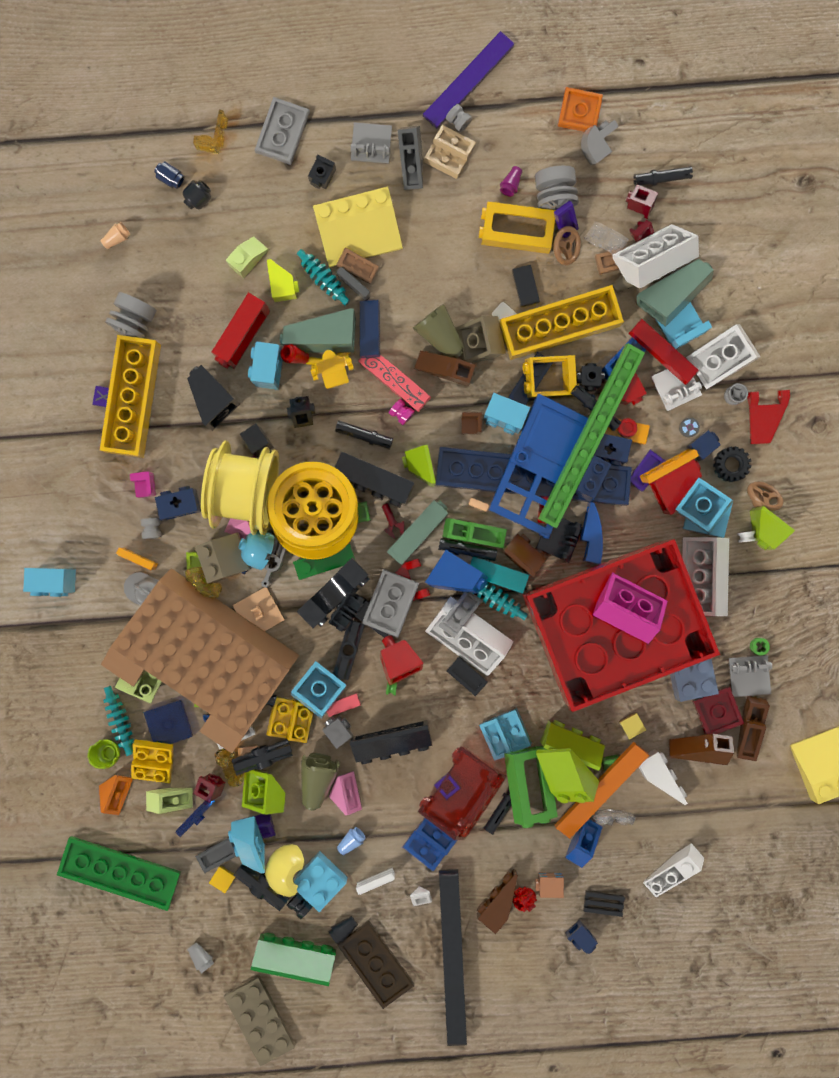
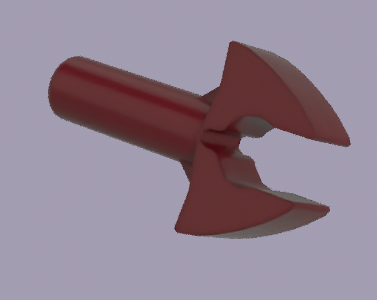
M385 503L382 505V509L389 526L384 531L390 537L396 539L393 534V526L395 525V527L399 528L402 535L404 533V521L401 523L397 522L389 504Z

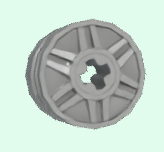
M553 166L542 169L535 174L536 189L541 191L537 194V199L539 200L538 208L557 210L568 201H571L574 206L579 203L578 191L575 187H572L576 184L574 167Z
M119 292L114 305L120 309V313L110 310L109 314L117 319L107 318L105 323L124 336L144 338L145 335L140 333L138 329L147 332L148 328L141 322L142 320L152 322L157 310L135 297Z

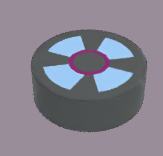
M686 418L679 425L681 435L687 438L695 436L700 429L698 421L694 418Z

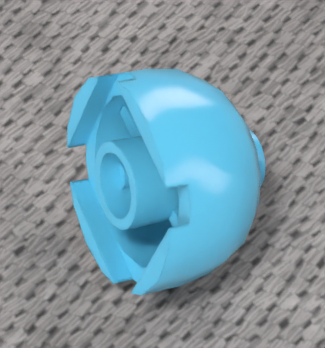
M258 530L257 534L252 535L250 532L245 539L242 538L239 543V549L241 550L243 561L255 569H264L269 561L265 558L273 550L274 535L270 532L261 535Z

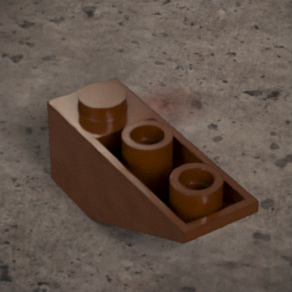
M420 350L414 369L469 387L476 365L457 358Z
M707 734L669 739V758L728 765L734 754L733 736Z
M515 869L511 873L508 871L504 875L502 884L499 887H494L486 903L483 901L477 908V919L495 935L509 918L518 877Z

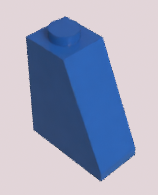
M445 550L425 583L437 589L479 593L480 590L485 588L488 576L448 550Z

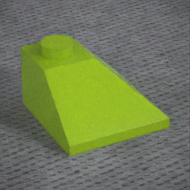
M428 444L405 451V456L402 457L404 468H408L411 474L431 487L435 486L436 481Z
M764 506L750 510L752 531H755L754 538L758 541L757 545L764 550L776 549L795 531Z
M255 769L245 772L242 807L265 815L283 813L285 792L271 774Z

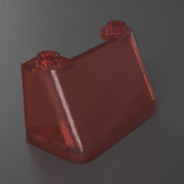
M461 746L453 752L452 762L454 765L435 794L424 797L419 804L420 809L418 810L422 816L453 840H464L470 834L506 779V774L464 746ZM451 776L460 789L446 799L440 791L442 789L448 795L456 788L448 779Z

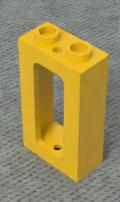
M487 201V206L482 208L481 219L485 220L484 227L480 226L478 238H482L481 245L549 254L552 247L555 210ZM505 214L545 220L544 237L493 231V215Z

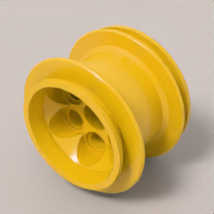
M321 462L299 463L285 470L273 483L267 500L268 519L277 540L290 553L305 559L327 558L344 549L356 532L358 525L357 496L347 477L335 467ZM305 491L309 493L308 496L305 498H301L298 496L300 493ZM326 491L329 493L327 497L324 498L318 496L319 492ZM316 505L317 511L310 512L309 507ZM293 507L299 509L294 515L288 513ZM331 507H336L339 510L336 514L328 512ZM301 524L309 526L306 531H300L298 527ZM321 524L329 526L326 531H320L318 527Z

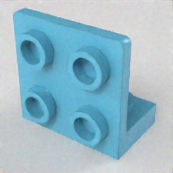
M691 302L666 327L656 320L668 343L675 349L680 348L712 328L709 320L702 323Z

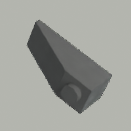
M420 126L402 127L398 129L404 190L423 188V163Z

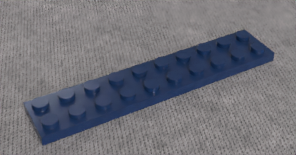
M440 447L436 486L496 492L511 454ZM515 465L509 483L529 492L536 474ZM611 465L592 502L628 506L632 467ZM542 478L535 495L549 498L555 483ZM507 488L504 491L507 494H517ZM575 494L571 499L574 501L589 502Z

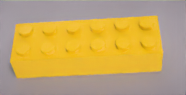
M613 285L502 318L500 319V328L509 358L514 360L618 328L624 323Z
M117 335L100 451L144 458L161 344L156 340Z

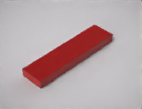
M643 319L628 333L683 384H688L699 371Z

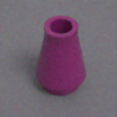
M513 166L500 183V192L505 196L512 197L517 193L523 173L521 168Z

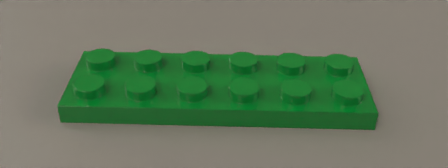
M73 836L68 838L57 872V876L166 911L170 909L181 875V871Z

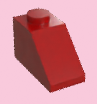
M636 373L620 402L621 404L628 405L632 403L634 406L643 401L642 397L647 394Z

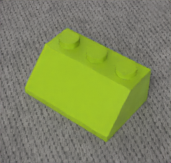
M554 720V722L548 721L540 740L544 748H571L586 766L598 771L601 768L605 745L601 743L600 738L594 735H590V737L582 735L583 731L572 727V730L565 728V723Z

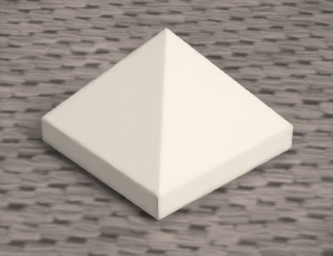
M420 886L410 895L413 906L432 902L430 892Z

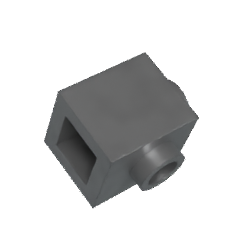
M338 716L335 719L331 717L324 723L325 727L322 731L336 749L353 736L349 729L351 726L345 718L341 719Z

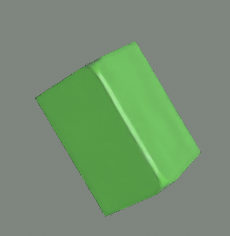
M620 755L603 757V771L605 772Z

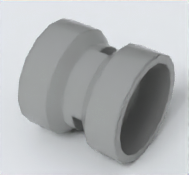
M456 104L446 115V120L449 123H453L455 128L462 132L470 124L472 116L469 113H465L463 108Z
M740 383L727 388L724 393V399L729 405H737L745 401L748 396L747 387Z
M159 518L140 520L141 526L145 527L141 533L142 539L162 537L161 531L157 528L161 524Z

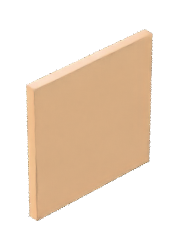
M265 587L232 605L238 614L263 631L285 620L268 588Z

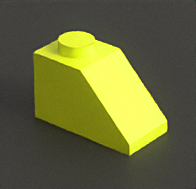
M267 259L270 287L274 302L297 299L296 293L300 292L298 281H295L289 272L274 261Z

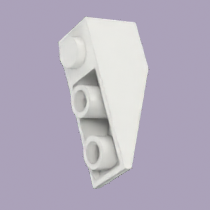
M655 749L648 752L649 757L638 767L644 778L684 805L688 804L685 800L687 795L681 786L678 787L675 782L677 780L675 773L672 769L668 770L666 766L668 761L662 752L659 753Z
M691 843L676 852L643 883L655 897H658L700 872L704 857Z

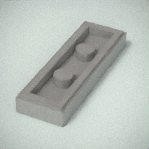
M464 592L438 626L455 638L482 600L473 593Z

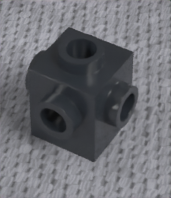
M586 363L576 373V382L587 392H595L601 387V384H604L605 372H602V366H596V363ZM589 374H594V379H590Z
M309 396L289 399L290 407H287L288 418L292 419L294 428L313 425V415L316 414L314 403H310Z

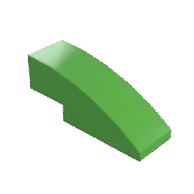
M446 518L442 537L504 548L507 529Z

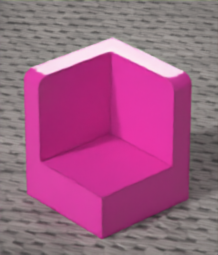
M149 471L130 473V481L135 484L137 498L156 496L154 473Z

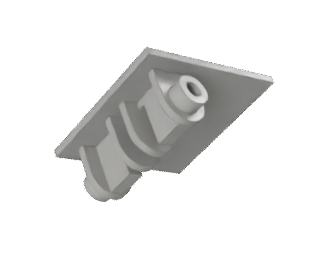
M354 122L351 161L389 164L392 125Z
M768 655L729 658L731 690L734 697L771 694L769 670L772 669V663L768 662Z

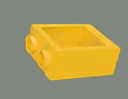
M575 355L530 357L525 359L523 363V373L526 374L524 393L527 394V398H534L537 394L545 397L572 395L570 392L577 385ZM562 362L564 390L535 392L533 364Z

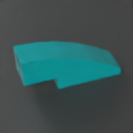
M472 557L470 565L488 576L487 582L523 594L529 575Z

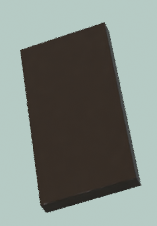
M367 921L352 932L343 943L337 944L382 1009L414 987V982L370 921Z

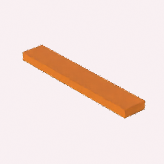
M633 742L598 778L599 784L594 802H576L555 824L556 829L570 839L649 757V754Z

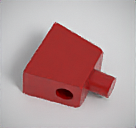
M392 635L382 640L385 649L380 651V660L389 686L422 671V660L406 640L396 643Z

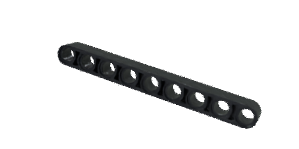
M458 869L439 870L447 1046L467 1045L459 873Z

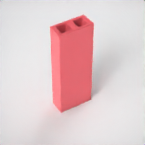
M357 693L336 700L327 711L328 716L331 717L361 706Z

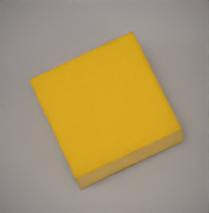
M220 865L209 884L226 893L235 878L233 876L234 873Z

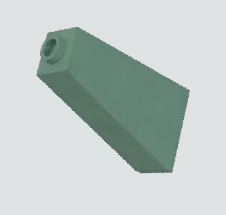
M697 259L641 291L637 295V306L666 327L709 284L713 278L714 269L709 263Z
M346 309L284 326L283 334H280V345L293 344L304 352H325L326 350L354 352L356 328L354 309Z
M433 500L391 546L387 553L403 565L448 515L446 511L448 507L440 500L438 502Z

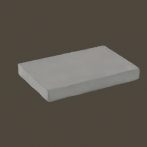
M273 97L255 147V153L291 165L310 110Z
M383 569L362 624L399 637L420 583Z

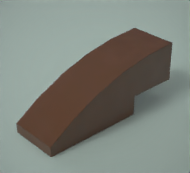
M747 696L742 715L744 724L740 726L737 758L757 762L767 728L765 721L770 708L766 699Z

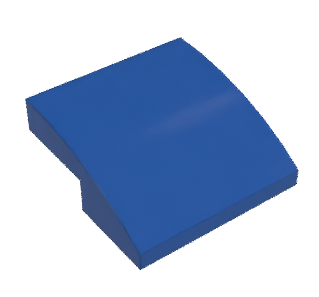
M426 815L402 848L431 871H434L458 839Z

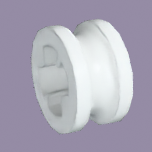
M755 531L737 533L740 536L739 543L756 541V538H754Z

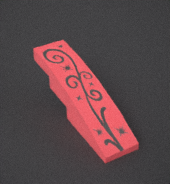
M383 356L361 358L358 361L360 365L371 372L379 381L419 412L430 400L431 397Z

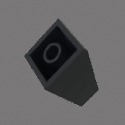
M200 365L190 371V376L187 380L202 423L213 431L240 404L209 371Z

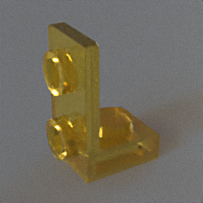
M219 109L213 139L208 135H194L193 144L197 150L219 154L220 148H223V131L228 126V118L223 110Z

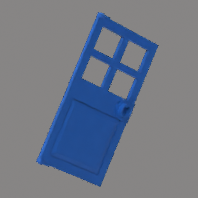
M537 394L488 510L549 539L553 530L552 526L546 524L543 527L525 517L532 501L545 506L547 500L535 495L540 481L544 478L556 484L588 418L541 394ZM515 465L536 474L529 492L509 483ZM506 488L526 497L519 515L498 506Z

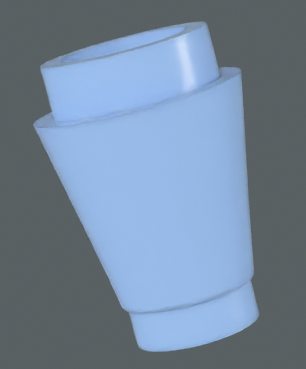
M357 827L350 829L337 846L339 853L345 855L362 845L366 839L364 833Z

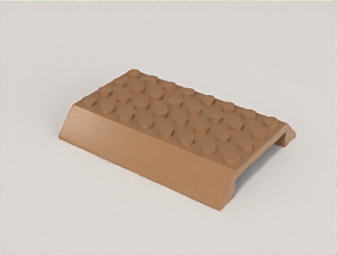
M171 568L158 581L111 645L101 665L133 687L145 671H147L208 712L210 716L199 732L233 753L299 655Z

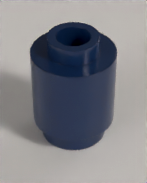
M166 161L158 163L154 170L156 179L171 188H180L185 178L180 170Z

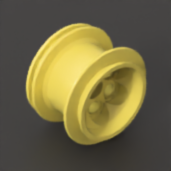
M227 440L223 441L219 448L212 449L205 467L201 492L202 517L209 520V525L212 529H215L222 517L249 521L252 535L257 534L258 530L261 535L267 533L270 525L267 514L268 495L273 483L279 477L278 450H272L270 453V449L264 447L259 458L233 455L230 443Z

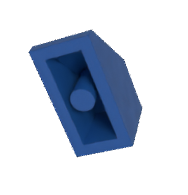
M588 819L575 833L565 858L581 868L593 858L602 826Z

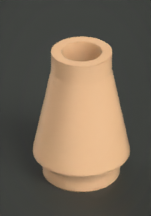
M121 222L115 223L100 241L106 249H109L128 240L127 237L130 233Z

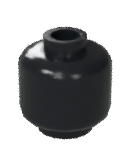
M192 180L182 192L185 198L183 202L190 209H202L211 199V189L201 180Z

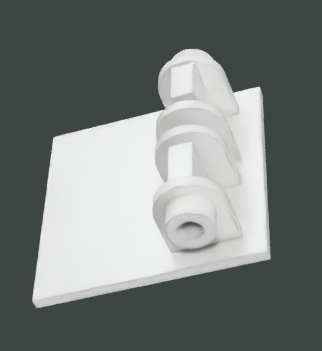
M668 369L651 376L667 411L702 395L700 391L702 389L701 383L696 382L694 377L685 385Z

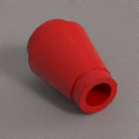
M293 344L285 345L281 349L280 356L286 363L306 364L309 361V354Z

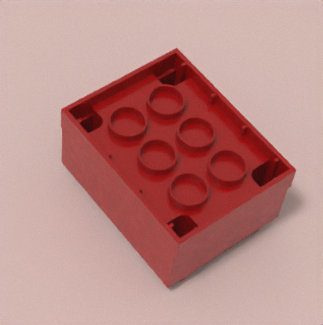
M675 539L653 543L522 594L564 703L571 712L720 655ZM612 573L668 601L661 629L649 644L593 616L597 601Z

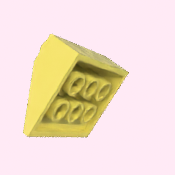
M388 187L313 206L329 268L336 266L345 247L365 259L403 249Z
M839 726L791 744L790 748L810 800L821 804L839 797Z

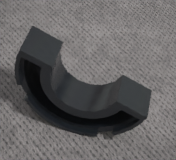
M352 557L297 613L312 628L316 625L321 627L329 619L327 615L334 608L338 609L342 603V598L350 590L356 593L359 590L358 585L362 587L370 580L368 578L369 574Z

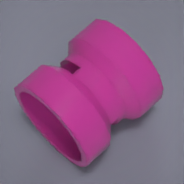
M400 398L388 413L392 417L397 416L398 422L404 425L415 413V410L411 407H405V402Z

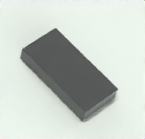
M343 267L336 271L338 278L363 300L367 301L370 298V291Z
M229 837L195 856L204 874L236 857L234 843L230 842Z

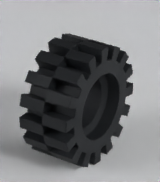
M736 446L728 447L718 452L717 457L713 460L715 461L713 467L716 469L714 472L715 474L718 473L717 477L719 479L722 478L725 482H735L744 479L750 471L748 470L752 466L749 465V462L752 461L751 458L748 459L747 457L749 456L748 452L745 453L743 448L739 449ZM729 457H734L739 462V468L735 472L727 470L725 462Z

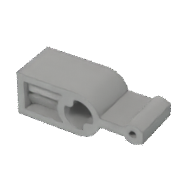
M274 537L272 553L268 554L265 559L270 560L274 557L275 562L278 564L275 568H271V564L268 561L265 566L267 573L265 579L261 582L262 587L265 588L271 586L273 572L279 571L282 568L287 554V550L279 543L276 537Z

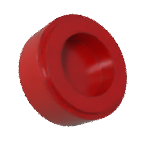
M625 418L621 420L617 432L623 438H630L636 434L637 424L633 419Z

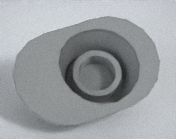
M142 572L133 573L125 580L124 593L128 599L141 606L159 580Z

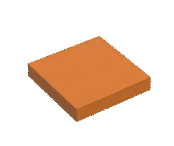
M566 87L558 127L583 132L591 126L596 125L597 127L603 94Z

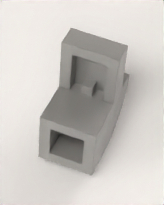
M605 120L597 127L596 125L591 126L584 132L581 140V149L590 165L598 163L612 152L604 138L619 127L615 120L610 122Z

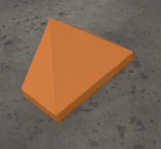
M114 775L99 785L100 809L102 813L120 814L133 780L131 777Z

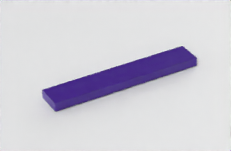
M500 31L423 113V117L438 129L446 120L448 112L456 104L460 105L508 54L514 47V43Z

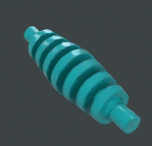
M300 249L297 255L302 260L301 265L303 268L306 267L305 271L307 274H310L312 280H315L314 283L320 286L322 291H326L328 296L333 295L332 299L334 301L340 300L346 306L350 302L345 295L346 290L344 287H341L340 281H336L337 277L335 274L332 275L331 269H326L327 266L324 263L320 264L321 261L315 259L313 254L307 255L303 249Z
M487 583L485 588L477 594L479 599L482 595L485 596L483 600L485 604L489 599L492 600L489 605L490 608H493L495 603L498 604L496 611H500L502 607L505 608L503 612L505 615L510 611L512 613L510 617L518 616L524 621L528 616V613L521 610L520 603L517 606L513 605L515 599L512 598L510 602L507 601L509 597L507 593L503 598L500 597L503 592L502 589H499L495 594L496 586L494 585L489 590L487 589L489 583Z
M111 686L105 687L106 699H103V702L109 703V706L105 707V711L111 709L112 712L107 714L106 717L107 719L114 718L113 721L108 722V725L116 724V728L111 729V732L119 733V735L114 737L115 740L121 739L118 746L124 748L126 756L132 755L133 749L131 745L134 742V738L129 739L128 736L132 735L133 732L132 730L126 731L127 728L131 727V723L124 725L123 722L130 719L129 715L121 716L122 713L127 711L125 708L119 710V706L123 705L122 701L118 703L116 699L120 698L119 695L113 693Z

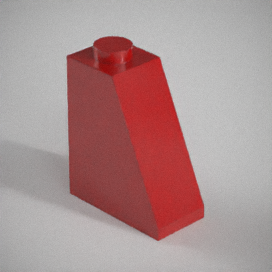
M695 459L649 483L663 514H674L676 512L675 509L697 479L702 477L700 464Z

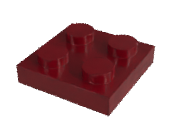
M730 687L718 690L719 694L692 700L705 735L719 734L744 724Z

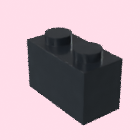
M256 423L240 433L251 453L256 457H260L264 447H268L270 453L272 452L271 449L274 448L262 428Z

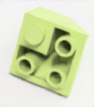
M145 671L134 687L119 678L115 688L151 704L162 681Z

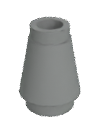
M197 942L187 949L196 970H199L201 974L214 964L212 961L213 957Z

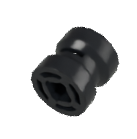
M298 892L286 905L290 910L296 912V916L299 919H302L313 907Z

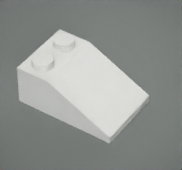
M736 324L686 358L699 370L696 374L707 390L760 358V355L741 325Z

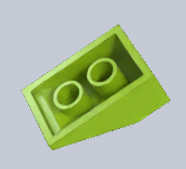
M571 748L536 751L550 792L559 802H594L599 780Z

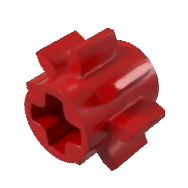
M524 886L514 891L513 904L517 910L523 912L528 910L530 912L536 907L534 904L537 901L536 894L531 888Z

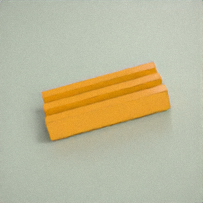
M119 547L116 552L118 556L149 570H156L158 563L128 549Z

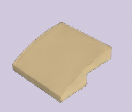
M442 125L434 137L433 144L426 153L423 162L457 179L476 142Z

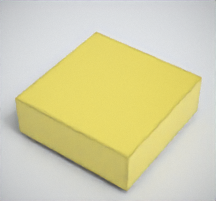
M636 712L619 721L629 740L646 731Z

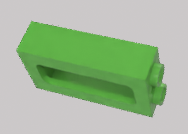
M533 746L504 753L514 823L522 825L523 828L533 827L534 823L538 822L549 823L551 819L558 817L555 796L550 792L536 755L537 750L546 749L543 746ZM536 758L544 812L532 815L524 761Z

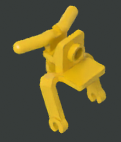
M326 350L322 358L309 357V361L306 364L312 365L310 371L313 380H319L318 374L321 373L326 389L349 383L345 366H348L349 371L354 369L349 357L351 352H338L335 354L331 350Z

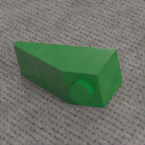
M348 544L333 556L323 559L303 558L294 561L293 564L298 579L303 580L343 567L352 557L355 560L351 545Z

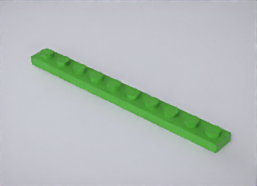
M625 344L538 518L554 528L558 527L645 352L633 345Z

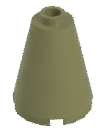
M444 304L440 305L413 327L420 336L444 356L458 358L463 353L462 349L464 346Z
M310 753L309 757H305V755L302 757V804L308 810L314 811L322 806L339 771V761H331V756Z

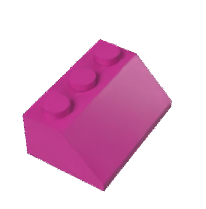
M612 573L597 601L593 616L649 644L661 629L668 601Z

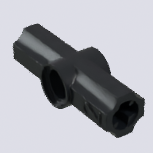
M350 620L351 623L345 631L333 671L334 676L343 680H349L365 624ZM345 645H351L354 648L352 655L344 653Z
M286 739L269 746H259L252 749L251 752L231 760L237 776L254 769L267 768L273 765L274 762L293 755L290 744Z
M243 864L240 865L233 875L249 887L250 892L255 897L261 900L264 899L278 911L285 906L290 898L277 894L269 886L265 873H259Z

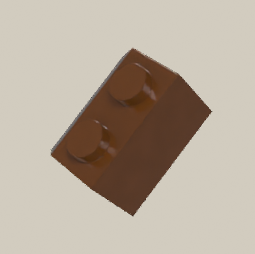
M517 533L501 552L529 577H534L547 560L544 557L545 553L538 548H533L529 544L531 540L523 533L521 536Z

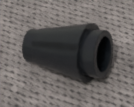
M350 916L331 926L332 929L328 932L336 944L343 943L358 924Z

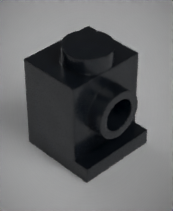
M317 154L316 160L308 174L310 184L318 189L321 187L327 189L336 171L335 162Z

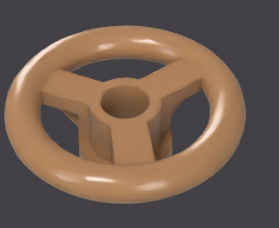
M565 226L557 233L553 242V250L560 264L570 265L577 259L580 253L581 240L578 231L574 227ZM566 232L571 233L569 237L562 238ZM575 240V249L572 255V243ZM560 253L565 255L566 260L562 258Z
M759 481L748 485L747 493L755 508L764 506L769 511H776L783 506L781 494L771 485ZM760 488H764V489L770 491L771 493H768V492H766V491H762ZM777 499V504L770 505V500Z

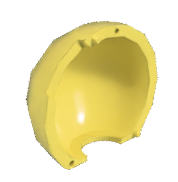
M290 844L278 848L272 853L266 864L265 876L269 886L277 894L286 897L294 896L298 892V885L294 884L293 877L297 871L303 869L304 865L302 851L297 845Z

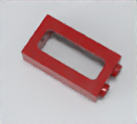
M248 292L211 351L215 356L214 360L224 368H236L270 313L264 301Z

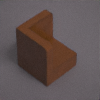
M462 412L461 434L480 435L482 432V412Z

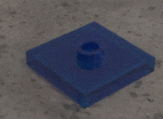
M182 699L143 712L153 742L173 744L193 737Z
M215 800L210 803L204 801L175 833L181 837L193 824L197 826L205 818L203 813Z

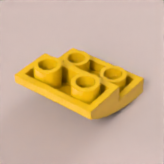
M276 697L275 704L271 710L266 735L307 743L313 712L299 701Z
M135 739L133 743V761L131 763L132 779L170 784L174 744Z

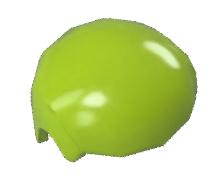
M101 739L89 747L87 758L94 768L108 769L118 762L121 751L118 744L113 740Z

